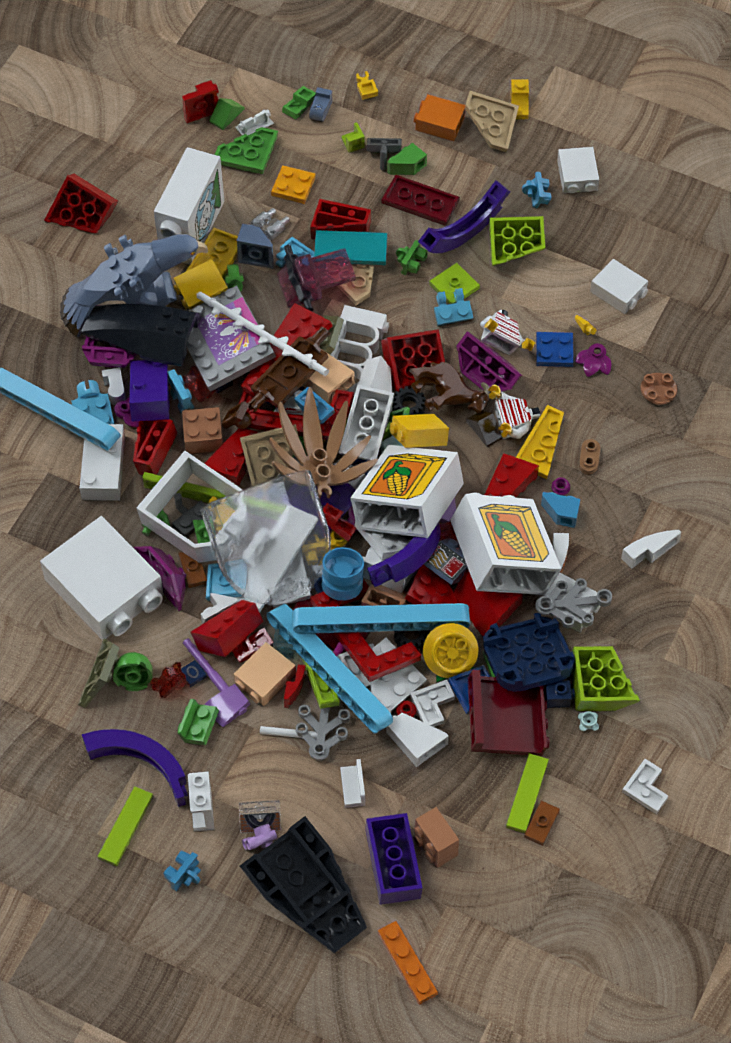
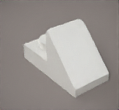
M210 593V600L214 607H208L201 613L202 624L238 603L237 598Z

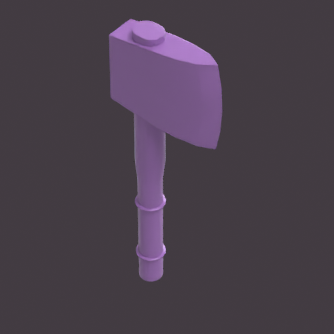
M189 638L185 639L183 644L188 649V652L192 654L220 691V693L208 700L205 705L218 708L219 712L215 721L224 727L237 716L243 715L250 703L236 684L229 687L211 667L208 660L199 652L196 645Z

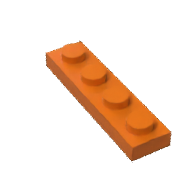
M397 921L379 929L378 935L418 1004L438 995V991Z

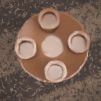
M669 373L646 374L641 382L642 395L653 404H668L677 395V385L673 380V376Z

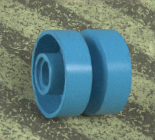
M346 547L335 548L325 554L322 565V589L326 595L336 600H350L361 593L364 573V559L361 554L356 550Z

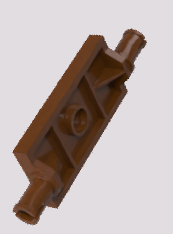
M321 326L312 337L304 339L299 336L291 347L302 354H312V360L314 359L322 365L329 357L326 352L321 350L320 344L330 333ZM281 355L250 387L256 395L248 402V408L256 412L265 401L277 408L279 402H282L284 405L310 378L315 370L310 369L306 364L293 356Z

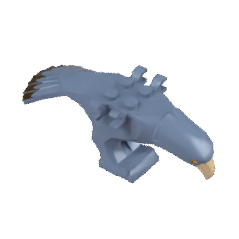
M178 234L133 245L132 239L127 240L126 235L121 236L119 242L124 251L118 254L117 248H112L111 243L105 245L104 250L109 259L102 262L83 281L75 283L66 289L60 303L61 320H63L70 333L80 337L84 323L93 307L103 302L124 301L126 304L166 306L176 301L171 275L167 270L198 253H207L208 248L206 244L197 241L189 234Z

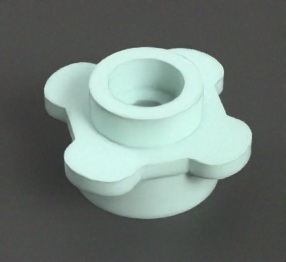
M591 711L580 713L578 715L580 720L579 729L581 731L589 729L593 731L598 730V714Z

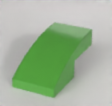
M302 86L293 93V99L283 106L282 112L297 119L314 101L316 93Z

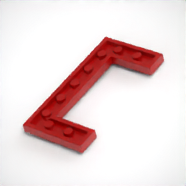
M336 390L330 404L335 409V413L322 425L320 424L322 440H328L333 423L345 401H348V417L355 395L354 392ZM244 391L239 403H248L254 396ZM247 409L246 412L252 418L251 425L248 428L266 431L282 428L279 412L260 409L253 412V410ZM287 414L292 425L296 424L298 436H303V416Z
M363 579L361 593L350 600H336L326 595L325 592H321L311 596L310 602L314 607L343 606L363 598L369 586ZM359 632L334 633L369 682L421 661L422 655L412 642L376 656Z

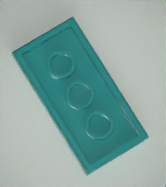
M316 230L314 263L386 265L387 233Z

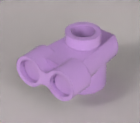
M269 824L254 828L255 836L242 839V844L245 850H252L260 845L262 848H265L272 844L273 840L277 839V834L275 830H271Z

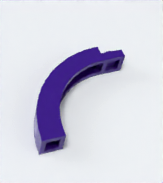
M495 180L482 199L466 215L443 228L433 229L428 227L418 242L430 253H444L458 248L490 223V218H494L503 208L501 204L510 191L499 181Z
M439 522L428 538L414 536L398 553L367 568L372 585L377 587L392 579L396 583L419 569L432 556L439 543Z
M107 729L82 734L90 760L108 755H126L141 759L154 766L165 777L178 807L186 805L185 797L188 796L184 786L187 784L186 776L176 758L161 744L145 735L127 730Z

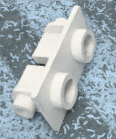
M262 110L255 117L240 121L236 129L241 135H250L256 129L261 127L267 128L273 125L274 122L269 118L271 116L269 110Z

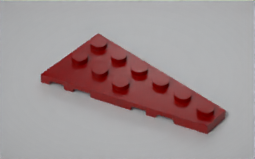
M294 303L273 336L276 338L287 336L289 338L287 345L291 346L299 336L307 339L312 337L321 326L327 330L333 326L331 321ZM270 342L269 344L276 357L252 369L241 385L243 391L252 396L256 394L252 392L250 387L282 355L283 350Z

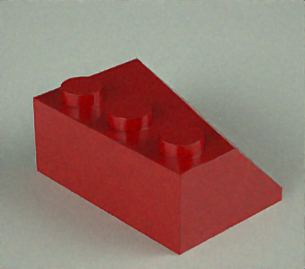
M73 173L67 175L44 221L96 234L111 216L118 200Z
M439 329L387 337L381 340L384 360L391 367V381L395 391L399 392L400 388L404 389L405 386L415 382L413 374L409 372L410 369L430 367L432 362H445Z
M469 569L465 571L453 592L458 603L469 606L472 625L480 632L482 638L490 629V625L497 623L498 627H501L522 604L523 593L476 591Z

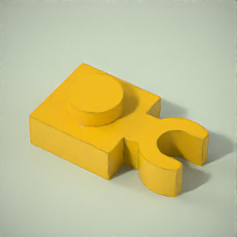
M365 71V77H360L357 73V89L362 100L378 96V89L374 80H369V73Z

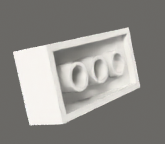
M357 384L339 454L345 455L355 445L371 435L366 448L358 458L370 461L378 457L391 413L394 393Z

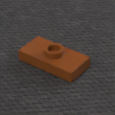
M184 552L178 553L183 571L186 574L185 578L188 588L207 584L202 562L198 563Z
M541 800L524 838L543 846L560 812V808Z

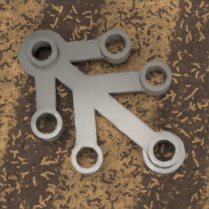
M579 578L563 600H556L560 594L567 592L568 587L565 581H558L549 596H542L536 601V610L542 615H553L562 621L563 627L569 629L574 626V617L565 615L558 609L565 608L582 619L583 625L591 626L594 616L577 606L599 604L602 607H606L611 604L612 593L607 589H601L596 596L575 598L579 592L585 591L587 587L586 580ZM582 583L584 586L580 587L578 584ZM558 586H564L565 588L560 589Z
M301 705L299 707V716L305 719L317 733V740H315L308 733V726L305 723H298L296 725V734L301 736L310 746L309 754L314 760H324L328 757L331 747L347 739V729L339 727L336 730V735L325 741V736L342 723L349 722L350 712L347 709L340 710L338 717L327 723L330 707L321 709L319 722L310 713L308 705ZM302 710L308 711L305 714L301 713ZM346 714L348 717L342 718L341 715ZM304 728L305 730L301 732L298 729ZM344 732L345 735L340 736L339 733ZM317 748L323 749L321 752L316 751Z

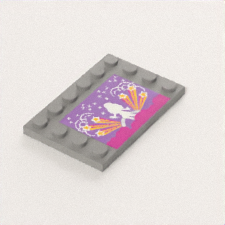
M237 285L213 297L217 302L230 310L238 307L241 308L240 316L255 325H259ZM204 302L189 310L203 313L198 328H192L186 346L210 392L276 357L269 342L259 344L260 336L244 326L235 327L234 323L236 321L223 313L212 315L213 307H209Z

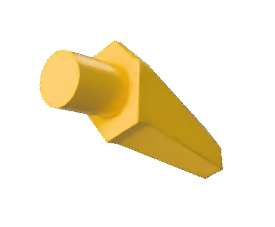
M578 315L575 316V321L586 335H594L596 333V328Z

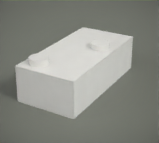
M109 424L121 434V437L109 451L84 439L80 478L82 500L120 501L125 446L123 424Z

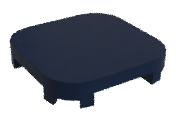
M534 613V619L498 627L497 623L490 625V629L483 636V649L497 682L506 690L517 692L548 685L568 678L573 672L574 654L573 651L570 652L556 618L551 619L541 616L540 613Z

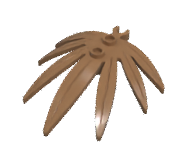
M309 387L303 412V438L307 456L282 402H279L278 410L285 438L301 465L270 437L269 443L288 467L274 460L272 466L283 477L293 483L303 486H317L316 497L318 499L321 498L322 492H325L327 498H330L332 489L329 486L345 484L359 478L377 463L378 459L376 458L347 469L366 448L371 438V435H369L349 450L336 465H333L345 430L348 401L343 403L333 423L325 451L323 449L316 402L312 387Z

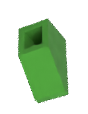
M411 143L387 161V173L390 175H415L427 166V154L414 143Z

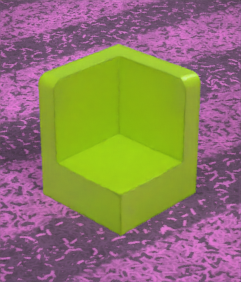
M357 122L354 123V132L342 135V141L349 153L365 148V136Z

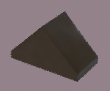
M483 411L481 414L476 413L466 419L467 423L486 447L503 438L500 430H498L499 427L493 413Z

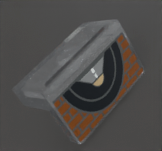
M280 800L239 803L240 832L253 833L254 828L269 824L271 830L280 831Z

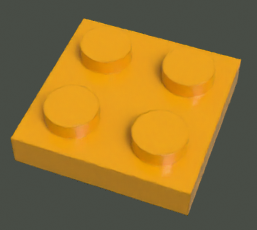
M282 165L272 188L271 196L305 204L316 175L312 172Z

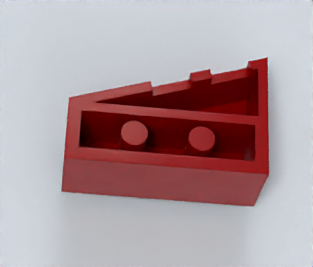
M319 199L310 226L311 239H316V230L368 232L371 224V209Z
M173 420L139 421L133 457L138 474L144 475V472L158 474L178 434Z
M238 428L204 464L239 487L247 470L240 438L257 434L258 432Z
M503 453L484 495L500 497L512 495L516 498L521 492L523 493L532 481L538 478L539 465Z
M241 600L190 633L199 651L226 657L264 621L256 603Z

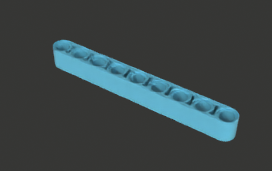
M0 368V393L107 451L121 437V434L109 424L17 375Z
M463 603L300 607L292 612L293 631L301 634L433 630L445 623H457L466 628L470 626L469 606Z
M282 604L267 613V619L271 626L373 733H377L393 723V717L388 709L315 633L301 634L293 631V610L287 604Z

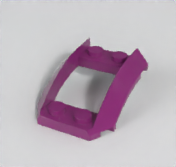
M87 336L84 345H82V351L92 366L125 368L137 355L136 353H133V355L127 353L123 348L97 346V340Z

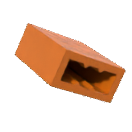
M427 94L425 100L421 101L419 113L416 112L413 122L416 123V131L455 141L466 117L465 105Z

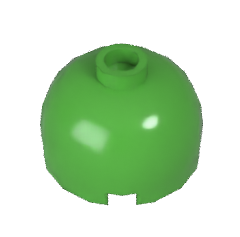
M129 652L123 654L114 665L113 680L117 686L120 687L122 685L128 691L143 690L153 680L152 664L141 653Z

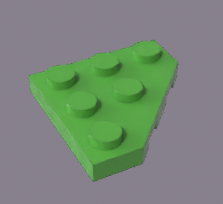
M263 127L258 128L250 135L244 134L235 138L229 144L225 145L223 143L219 145L215 155L220 156L221 165L263 174L277 140L278 131Z

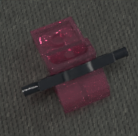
M291 245L284 246L286 266L277 273V277L288 308L296 303L298 305L304 304L306 309L313 311L311 302L322 299L321 290L356 280L345 248L311 258L310 254L298 257L293 253Z

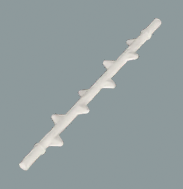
M202 292L197 293L198 299L208 304L209 307H213L212 315L223 313L236 321L234 323L235 327L244 326L260 336L259 344L270 342L283 350V356H293L306 364L310 369H314L324 376L328 375L329 370L317 363L316 360H312V354H302L287 345L289 339L287 336L276 338L263 330L265 327L263 324L255 325L240 316L241 308L238 307L230 310L217 302L215 298H211Z

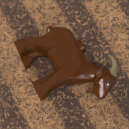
M432 362L430 367L412 368L409 371L414 376L415 382L411 384V387L416 393H419L425 385L434 386L439 393L438 396L426 399L424 404L429 411H432L434 408L440 410L443 405L471 403L468 409H473L477 414H481L488 403L491 392L488 390L489 386L482 382L481 386L484 391L481 389L478 391L472 390L466 386L462 374L457 372L448 363Z

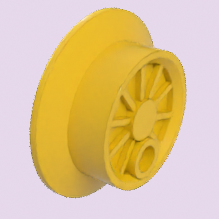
M445 623L434 628L426 637L423 645V657L426 665L434 674L443 678H450L472 669L478 657V643L473 633L465 626L457 623Z

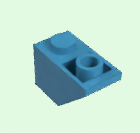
M543 492L541 506L557 525L575 528L580 499L573 496L557 495L553 492Z

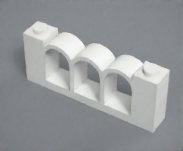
M344 305L340 317L344 322L335 350L330 355L337 359L339 352L361 356L366 361L372 359V355L379 349V339H382L384 333L388 332L389 322H387V315ZM346 332L371 337L373 341L359 343L344 338ZM338 360L353 370L354 377L360 380L365 362L354 364ZM359 382L351 386L347 391L354 392L355 394Z

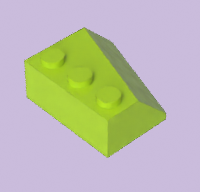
M543 216L490 218L489 236L492 266L544 250Z
M613 646L573 647L574 668L571 677L575 692L576 711H616L640 701L638 695H635L631 687V681L629 678L627 679L622 669L623 666Z

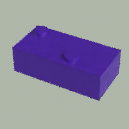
M148 360L130 362L129 403L132 422L169 419L168 364Z
M407 813L367 818L365 832L379 904L421 899L423 887Z

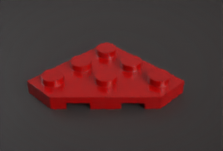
M422 565L417 570L404 598L414 605L458 603L449 583L425 565Z

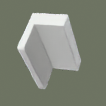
M356 759V766L340 767L345 808L365 806L361 759Z

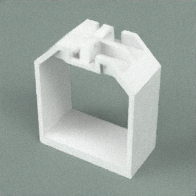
M186 451L181 454L137 507L140 521L143 525L198 563L226 559L232 552L228 548L229 545L233 544L237 547L241 543L240 535L244 537L249 531L243 490ZM192 473L240 505L210 542L194 544L156 517Z

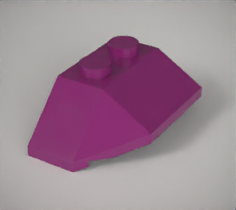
M468 331L456 345L461 373L483 391L482 382L486 383L489 388L492 385L499 386L501 392L511 390L522 376L511 363Z
M152 546L134 547L161 576L163 593L178 612L182 610L186 589V574L181 567L177 568L171 555H166L162 549Z

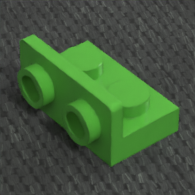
M190 699L185 708L182 722L178 726V735L185 743L206 745L219 712L216 706L200 705L195 699Z

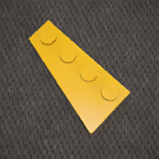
M549 405L544 409L516 458L539 465L538 476L544 479H548L564 416L563 411Z

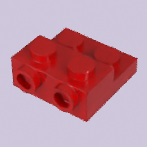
M211 80L195 85V92L182 96L186 123L213 114L219 100L217 96L219 90L216 83L213 84Z

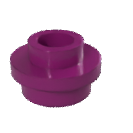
M559 477L552 482L551 489L553 493L564 496L570 491V483L567 479Z

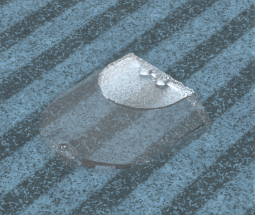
M310 470L276 477L212 501L200 509L220 570L229 585L243 597L261 604H286L307 594L313 588L318 578L322 577L323 558L331 549V540L328 524Z

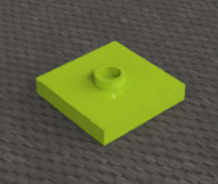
M455 263L429 281V285L437 293L445 291L446 302L449 304L456 303L454 297L455 289H463L464 299L480 289V284L458 263Z

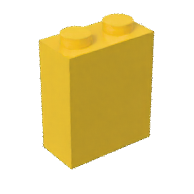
M213 259L174 277L176 284L173 286L177 295H182L183 299L181 302L185 310L188 308L190 310L204 303L197 298L198 292L213 298L228 290Z
M435 414L397 415L392 417L390 433L405 448L447 446L449 427Z

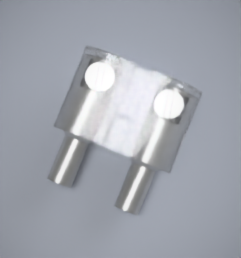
M272 208L268 212H261L248 225L260 227L271 242L285 230V225L290 219L287 216L281 221L276 218L271 219L276 213V210Z

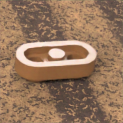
M588 439L582 443L579 469L583 474L592 475L598 469L600 444L596 440Z

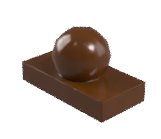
M241 402L229 409L221 426L226 429L233 425L239 429L248 428L252 422L251 415L246 412L249 404Z

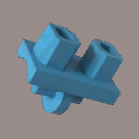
M536 172L535 178L527 180L526 184L522 186V192L532 198V206L534 208H538L540 203L548 204L551 200V193L544 192L549 188V179L542 178L541 172Z
M180 851L175 859L176 863L181 865L179 870L177 871L169 866L163 873L164 878L170 882L171 888L176 892L182 884L188 887L191 882L195 884L200 882V878L197 875L201 870L196 867L199 861L197 860L198 855L194 852L188 854Z

